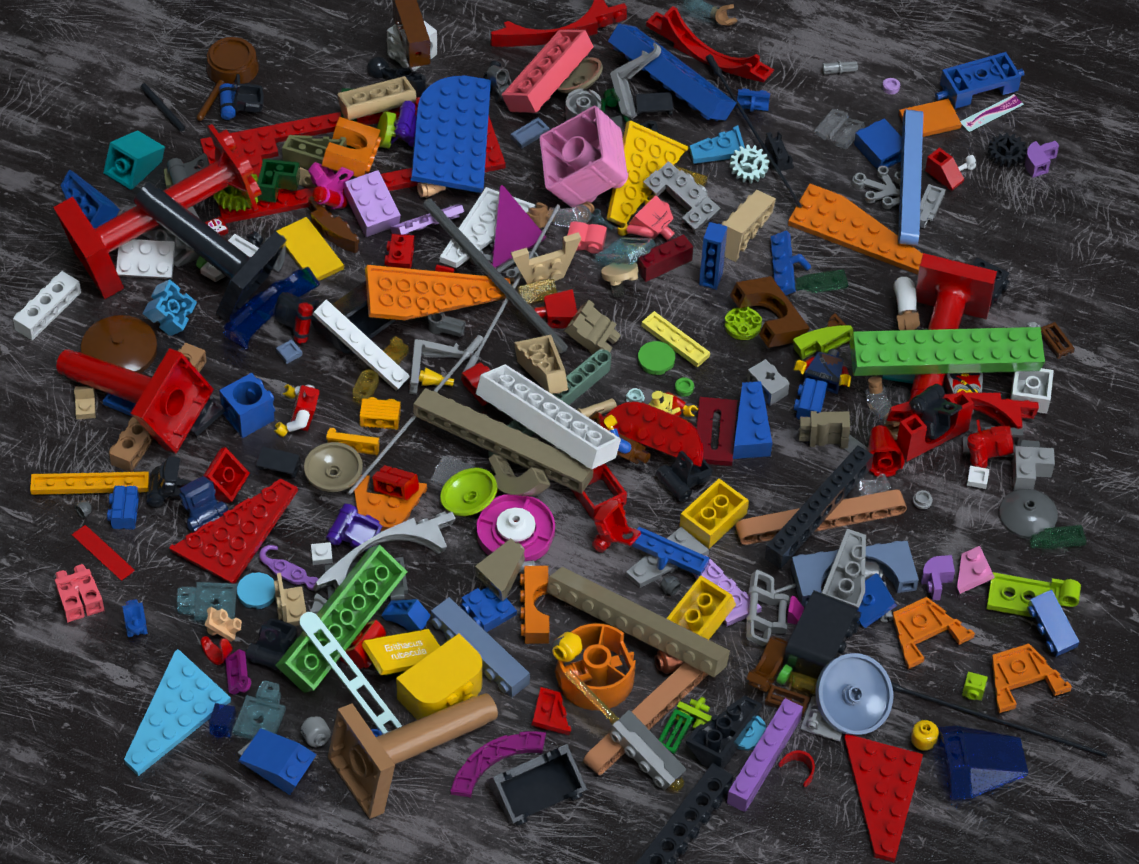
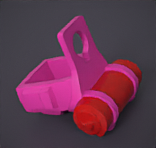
M314 162L308 170L312 183L317 186L313 190L314 201L320 205L330 206L332 209L345 208L347 198L342 194L345 182L349 181L354 172L341 167L335 173L332 169ZM347 173L344 179H339L342 174Z

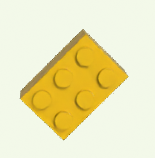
M718 479L681 513L680 527L710 549L747 514L749 500L721 479Z
M700 575L666 619L709 640L736 606L732 594Z

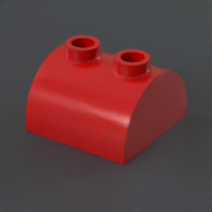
M225 447L218 451L203 476L213 483L216 491V500L229 503L234 500L250 473Z
M377 620L368 622L345 650L358 669L368 668L373 663L362 647L363 641L386 637L385 629ZM342 657L339 658V660L348 665Z

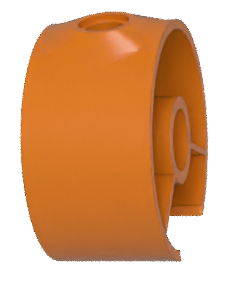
M587 624L571 631L580 637L582 650H586L583 654V660L570 663V665L564 666L565 662L557 661L555 674L564 696L571 703L587 710H606L622 703L632 691L636 664L634 652L629 653L624 644V633L606 624ZM609 650L618 655H623L629 669L626 675L615 668L622 666V662L618 655L611 657Z

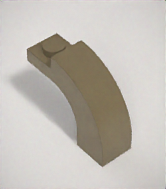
M495 454L489 458L492 465L491 468L496 474L494 477L497 482V488L507 494L533 497L551 486L544 471L531 467L523 475L516 477L506 458Z

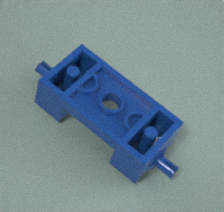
M1006 52L943 69L940 85L944 91L935 93L936 100L948 98L956 109L970 105L972 95L998 88L1002 95L1016 92L1019 90L1021 76H1024L1023 69H1016Z

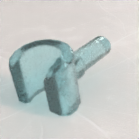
M595 209V215L591 213L593 223H601L609 229H613L614 226L602 218L601 210Z

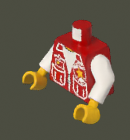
M287 384L284 386L287 392L283 393V395L290 399H293L295 396L296 398L290 422L286 426L281 422L275 425L277 429L274 432L281 437H284L288 431L292 432L298 429L308 432L319 395V390L315 389L312 385H301L294 388Z

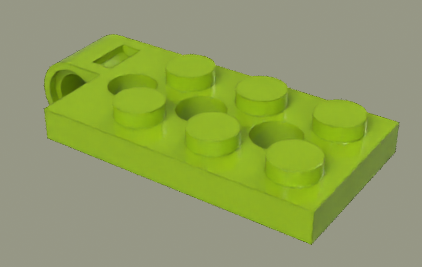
M992 572L995 578L990 581L987 609L1031 617L1027 608L1029 607L1030 600H1026L1024 595H1031L1034 598L1049 590L1053 591L1061 606L1074 607L1079 604L1081 584L1076 580L1052 578L1050 583ZM1010 591L1014 596L1008 597L1004 592Z

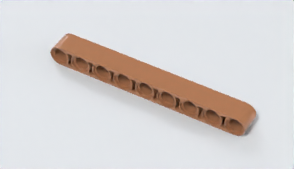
M890 490L844 499L814 532L897 516L904 513L907 507L900 490ZM800 508L738 521L735 527L741 544L750 545L772 540Z
M684 662L641 702L632 713L650 730L708 674ZM608 733L586 754L583 763L598 775H602L625 751L619 743L612 740L610 733Z

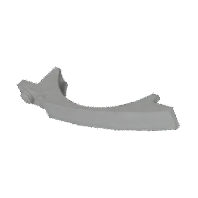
M442 512L437 514L434 519L428 520V518L417 522V524L415 519L412 518L382 531L354 548L327 570L316 581L313 587L314 591L333 585L336 590L346 578L348 568L355 558L364 550L381 542L391 540L411 541L424 545L437 554L443 553L447 545L440 529L453 524L456 519L453 512L448 514Z

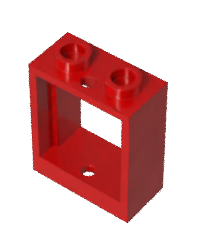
M605 463L593 469V478L588 485L602 479L614 494V497L594 506L584 491L581 494L571 489L593 520L596 513L608 501L616 500L622 506L626 505L627 492Z

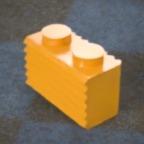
M374 397L362 398L360 426L397 430L401 413V401H396L395 399L378 400Z

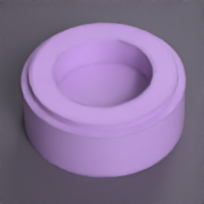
M887 78L883 81L882 89L887 94H896L900 90V82L894 78Z

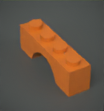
M524 566V574H520V585H524V590L520 592V598L525 606L521 607V619H525V624H521V636H525V644H549V616L541 613L534 606V602L540 596L547 594L548 566Z

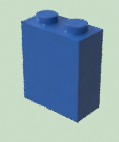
M885 118L856 132L854 145L877 170L880 166L888 168L901 161L902 137Z

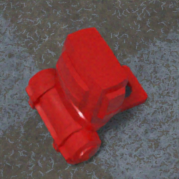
M976 420L978 433L969 435L967 439L972 466L986 468L989 458L1014 453L1013 435L1010 426L991 427V429L981 431L980 421Z
M616 500L608 501L594 517L598 534L594 538L592 546L600 553L608 549L613 542L631 546L641 535V531L628 527L625 510L622 504ZM623 534H634L630 539H623L622 536Z

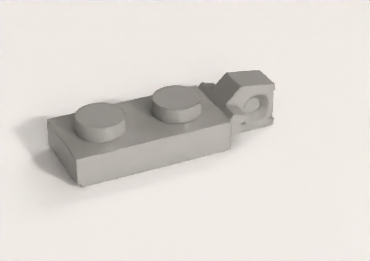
M928 184L920 202V228L925 229L928 220L933 221L946 189Z

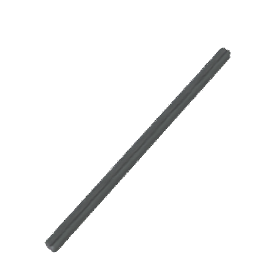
M430 198L425 200L423 207L543 336H552L557 351L560 354L565 352L568 347L567 344Z

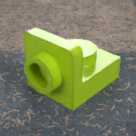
M968 672L962 696L982 701L988 677Z

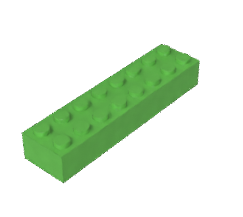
M381 545L367 550L316 614L344 651L407 573ZM321 629L314 633V636L323 647L330 643ZM304 631L275 665L304 693L315 690L332 668ZM336 650L330 654V657L336 663L341 655Z

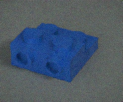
M488 587L481 591L477 588L462 597L461 609L486 632L517 615V610L507 598L501 601Z

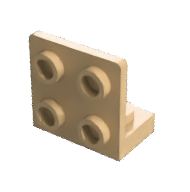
M277 573L274 587L279 620L294 626L300 625L299 620L306 613L302 587L283 589L281 573Z

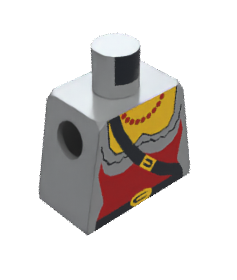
M983 373L947 374L945 381L947 394H956L962 390L966 393H982Z

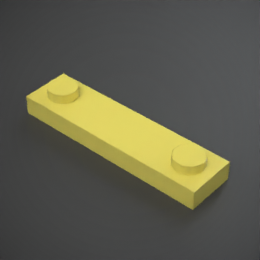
M655 311L642 321L641 326L663 343H667L674 351L694 366L699 367L710 357V352Z

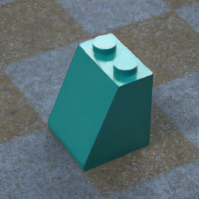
M138 130L110 142L103 173L127 188L133 189L162 162L165 146Z

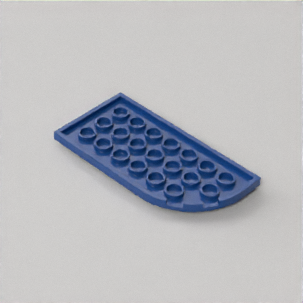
M465 75L452 76L434 82L423 92L416 112L411 181L479 193L483 192L491 80Z

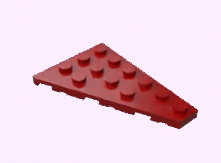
M279 479L270 487L261 490V493L244 500L232 510L223 513V516L201 526L196 532L185 536V539L177 544H172L169 549L171 552L234 586L298 492V488L283 479Z
M845 734L844 743L848 751V759L851 763L854 782H856L859 801L862 805V813L867 824L873 855L875 858L895 862L923 754Z

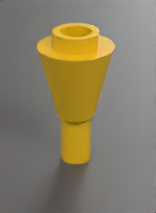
M426 367L424 371H420L419 381L422 382L421 386L439 385L445 378ZM449 378L444 385L453 386L454 379Z

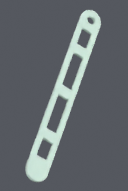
M312 612L304 613L299 620L300 627L382 734L388 732L383 725L390 720L396 728L401 727L402 725L320 618ZM320 629L330 641L324 647L314 636V633ZM337 650L357 677L349 681L330 657L331 653ZM364 685L384 711L378 717H376L357 692V689Z

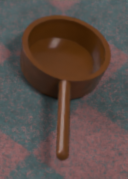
M226 37L211 45L207 52L206 72L209 78L217 84L196 117L198 121H202L217 98L220 91L219 87L222 84L233 85L236 74L240 75V84L249 83L255 78L259 70V63L256 51L251 43L238 37Z

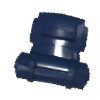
M204 476L180 488L181 493L179 496L183 507L188 510L190 517L187 519V525L192 533L196 532L198 528L206 523L220 518L229 509L224 502H217L214 485Z

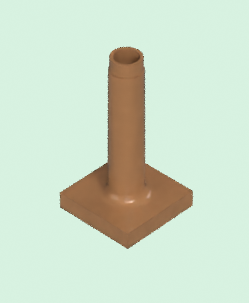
M484 693L375 737L351 703L337 710L328 759L369 819L383 814L385 811L395 764L496 720L498 717L497 707L492 697Z

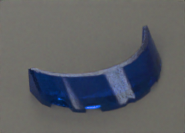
M309 267L293 271L290 276L274 282L267 290L258 293L235 312L230 318L231 321L224 326V335L245 350L248 349V342L253 334L274 315L275 305L281 293L288 292L300 297L320 285L319 281Z

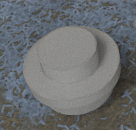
M918 491L913 497V504L919 509H927L932 504V497L927 491Z

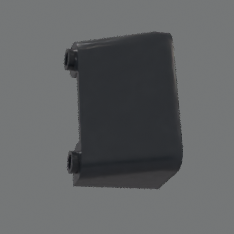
M567 744L487 779L491 791L511 824L515 823L516 826L527 822L526 817L567 798H571V801L582 797V792L587 790Z

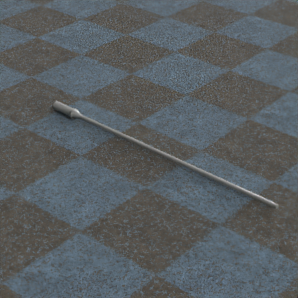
M557 204L534 245L529 259H532L560 205ZM521 272L519 273L514 284L512 285L514 289L516 288L519 280L522 277ZM507 296L484 336V340L479 345L477 351L472 354L464 371L475 366L480 359V351L509 300Z
M478 335L468 348L463 351L462 358L434 391L438 392L466 358L472 356V353L484 340L482 336ZM414 414L348 491L349 495L353 493L416 418Z

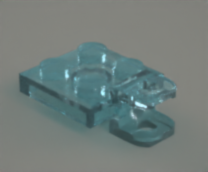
M197 582V587H181L177 592V612L194 615V620L206 621L208 617L207 608L213 607L216 610L223 609L227 611L228 617L234 619L237 584ZM214 599H218V602H220V604L213 605L210 602H213Z
M265 680L260 684L256 698L246 696L233 728V734L253 739L260 728L274 734L277 733L286 711V707L279 704L281 699L279 684ZM260 716L263 717L264 722L262 723H256V721L254 720L258 719Z

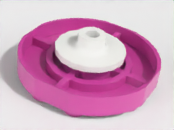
M505 494L496 497L482 510L477 521V539L487 555L493 553L511 538L516 543L519 542L525 549V561H535L548 552L555 536V520L552 512L542 501L530 496Z

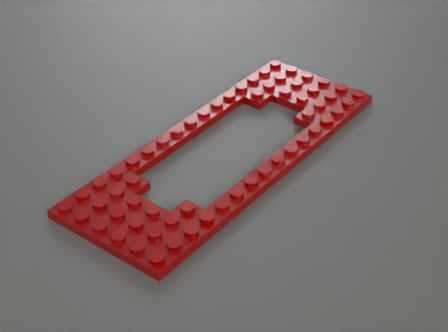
M416 97V103H414L416 112L420 97ZM400 107L387 110L386 112L395 113L397 120L400 114ZM341 112L230 133L237 146V149L233 151L238 156L241 154L246 156L253 168V174H257L259 179L262 160L279 156L276 143L286 141L289 135L315 136L334 132L338 119L341 117ZM383 112L357 118V122L364 125L377 124ZM489 115L485 172L506 168V163ZM212 138L200 139L203 153L207 155L210 164L214 163L215 146ZM412 168L381 174L388 191L417 186L421 182L411 181ZM316 187L291 192L287 189H279L276 202L258 200V210L255 212L248 207L245 211L239 209L238 212L235 209L231 211L228 208L223 209L222 205H218L225 224L309 207L308 198L313 196V190Z

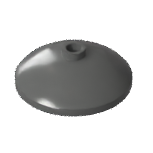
M1019 489L1004 497L1000 504L999 517L1003 526L1010 533L1025 539H1037L1046 536L1054 529L1057 523L1058 512L1054 502L1044 493L1032 489Z

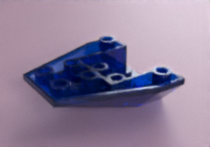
M962 726L938 727V742L940 747H944L949 771L947 784L951 800L973 798L1028 775L1021 738Z

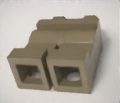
M588 300L578 309L564 332L589 349V352L592 354L601 349L610 352L612 347L606 343V340L614 344L621 335L614 329L617 324L613 321L611 322L608 317L597 311L593 307L595 304Z
M811 411L810 417H800L799 441H809L810 447L840 444V448H848L850 434L849 411L819 413Z

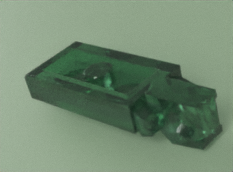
M842 269L808 274L804 277L796 278L795 285L797 291L807 289L812 293L847 288L848 281L845 271Z
M1082 525L1045 528L1039 534L1031 535L1030 539L1032 548L1043 547V549L1086 545L1087 542Z

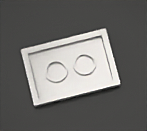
M133 239L118 248L116 268L118 275L123 277L172 279L175 242Z

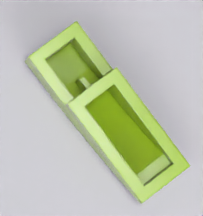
M851 325L832 326L805 333L793 339L794 350L802 360L817 351L828 353L829 349H835L850 341L853 328Z

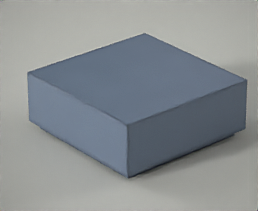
M292 339L276 348V352L286 364L302 356V351Z

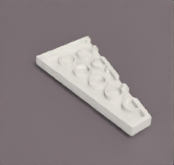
M487 187L459 227L460 231L479 251L493 242L495 238L494 232L499 192ZM513 197L525 212H528V208L536 207L532 203ZM452 238L441 254L440 262L457 268L471 257Z

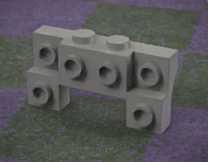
M669 161L658 171L655 170L643 182V187H648L654 192L653 196H659L666 189L688 211L682 217V222L689 224L694 233L720 213L721 208L708 197L705 187L698 185L689 173H685L682 170L679 171Z

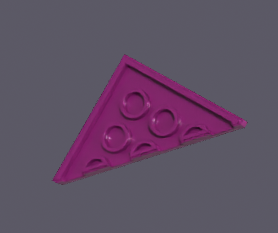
M503 185L500 186L498 191L497 218L492 252V265L496 269L513 259L511 252L524 248L529 250L534 247L542 233Z

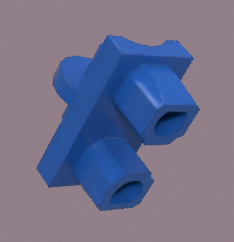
M744 88L742 90L738 89L737 100L742 108L750 109L751 112H754V109L768 111L770 93L763 90L750 91Z
M137 599L126 601V606H122L127 636L148 634L143 603H138Z

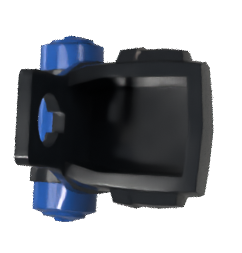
M236 74L233 85L222 84L219 87L220 113L224 120L234 118L236 111L261 112L264 99L262 86L249 83L240 84V75Z

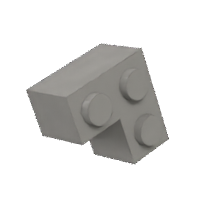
M1015 446L1012 459L1013 491L1019 489L1033 490L1036 477H1052L1055 465L1054 448Z

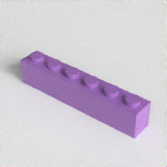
M786 698L783 700L728 791L727 804L743 812L747 811L802 717V706Z

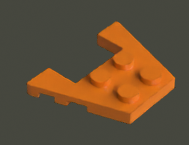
M367 475L354 490L358 513L364 516L370 515L380 521L379 524L382 525L381 531H384L407 521L411 511L419 503L420 497L427 491V484L419 483V490L414 495L412 494V497L408 500H403L389 495L368 493L370 476Z
M928 597L893 612L894 625L908 669L924 662V656L918 650L916 644L948 630L958 645L973 639L975 636L971 629L967 630L961 625L962 623L959 620L948 616L944 609Z
M1030 644L992 655L993 676L999 713L1016 708L1017 703L1010 690L1045 679L1054 696L1071 691V684L1068 681L1065 682L1060 677V673L1055 669L1053 670Z

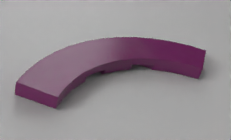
M519 732V734L504 735L484 744L469 756L466 763L459 769L453 781L451 795L471 797L474 787L483 773L504 758L522 753H543L546 732Z

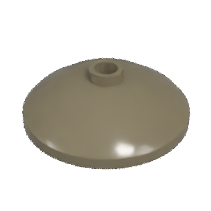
M593 57L584 58L579 63V66L570 73V76L563 81L557 91L569 94L576 89H583V91L588 89L597 81L602 73L603 65L601 61Z
M338 442L317 446L308 454L304 463V472L307 480L317 489L327 492H338L350 488L359 480L363 469L359 453L351 446Z

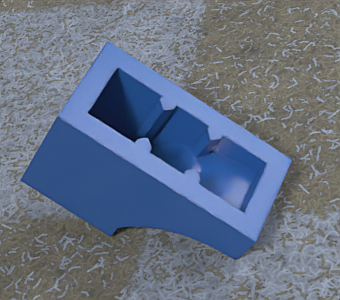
M418 599L391 601L381 616L385 621L398 623L408 631H418L426 626L431 615Z

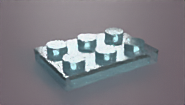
M621 237L595 255L597 262L606 264L622 263L631 265L637 262V258L641 255L648 254L651 251L650 249L656 244L654 239Z

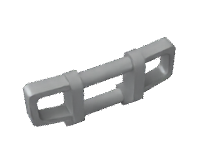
M756 570L751 574L748 593L750 596L749 615L746 619V637L749 641L765 646L771 634H784L787 632L786 610L787 604H789V596L786 594H774V578L760 570ZM758 579L766 582L767 591L757 587ZM758 600L768 605H779L778 622H770L757 616ZM754 628L764 632L763 638L754 634Z

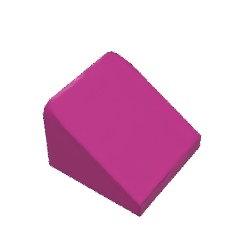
M792 596L790 599L787 622L797 625L804 607L795 596Z

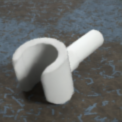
M973 155L967 156L965 158L966 163L958 168L960 171L966 168L973 170L976 167L975 157Z

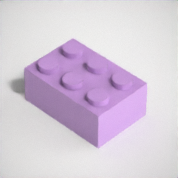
M379 170L345 182L344 194L365 237L388 230L390 226L400 223L401 215Z

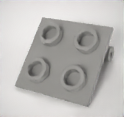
M812 696L800 730L840 742L842 733L832 728L825 721L818 709L816 696Z

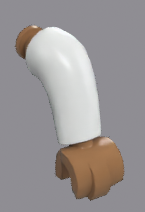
M900 277L895 280L893 286L899 315H897L899 330H914L920 326L919 313L916 312L917 296L915 284L908 277Z

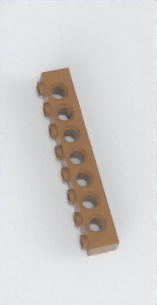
M185 343L181 349L177 350L189 360L198 372L201 371L207 362L206 353L203 349ZM134 417L130 419L128 427L125 431L121 432L117 443L109 451L111 465L128 472L134 470L154 440Z

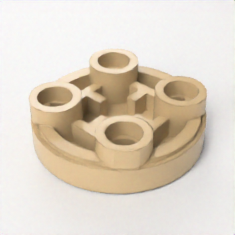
M632 261L611 263L602 268V278L609 281L610 285L613 286L621 284V281L636 280L638 279V265Z

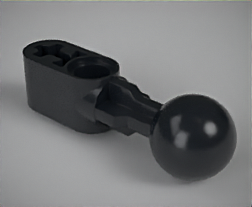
M374 57L367 64V72L373 78L388 77L389 80L405 76L415 89L416 97H421L426 90V77L421 73L409 68H389L388 62L382 57Z

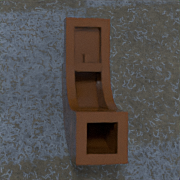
M776 636L769 638L758 665L748 673L746 679L749 680V685L765 692L771 688L783 667L788 641Z

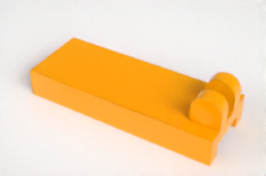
M330 428L327 432V443H343L351 446L358 453L379 454V438L337 433L335 428Z

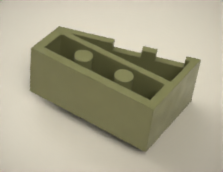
M289 135L282 147L283 161L299 162L301 168L309 170L314 162L322 164L329 142L347 147L346 137L329 139V137L323 136V139H315L312 136Z

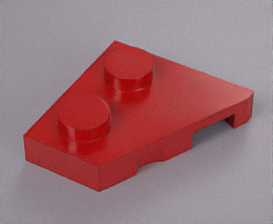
M543 687L540 688L532 726L565 735L570 734L571 727L568 726L567 713L562 705L563 700L560 692Z

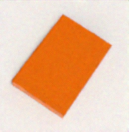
M949 99L905 108L923 111V137L960 129L962 126ZM905 109L899 110V116L902 122Z

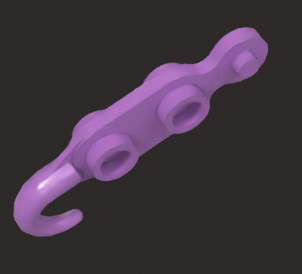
M267 545L261 549L259 553L261 562L267 565L276 576L277 573H281L282 579L296 585L305 584L309 590H314L313 587L318 580L317 577H308L304 569L286 560L271 559L266 556L268 550H277V546Z

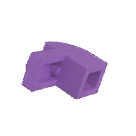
M1035 141L1028 147L1025 167L1032 178L1048 173L1050 159L1057 157L1059 145L1056 141L1045 143L1041 146Z
M952 555L933 557L924 566L921 584H927V591L931 593L932 600H940L942 593L941 583L953 582L955 569Z

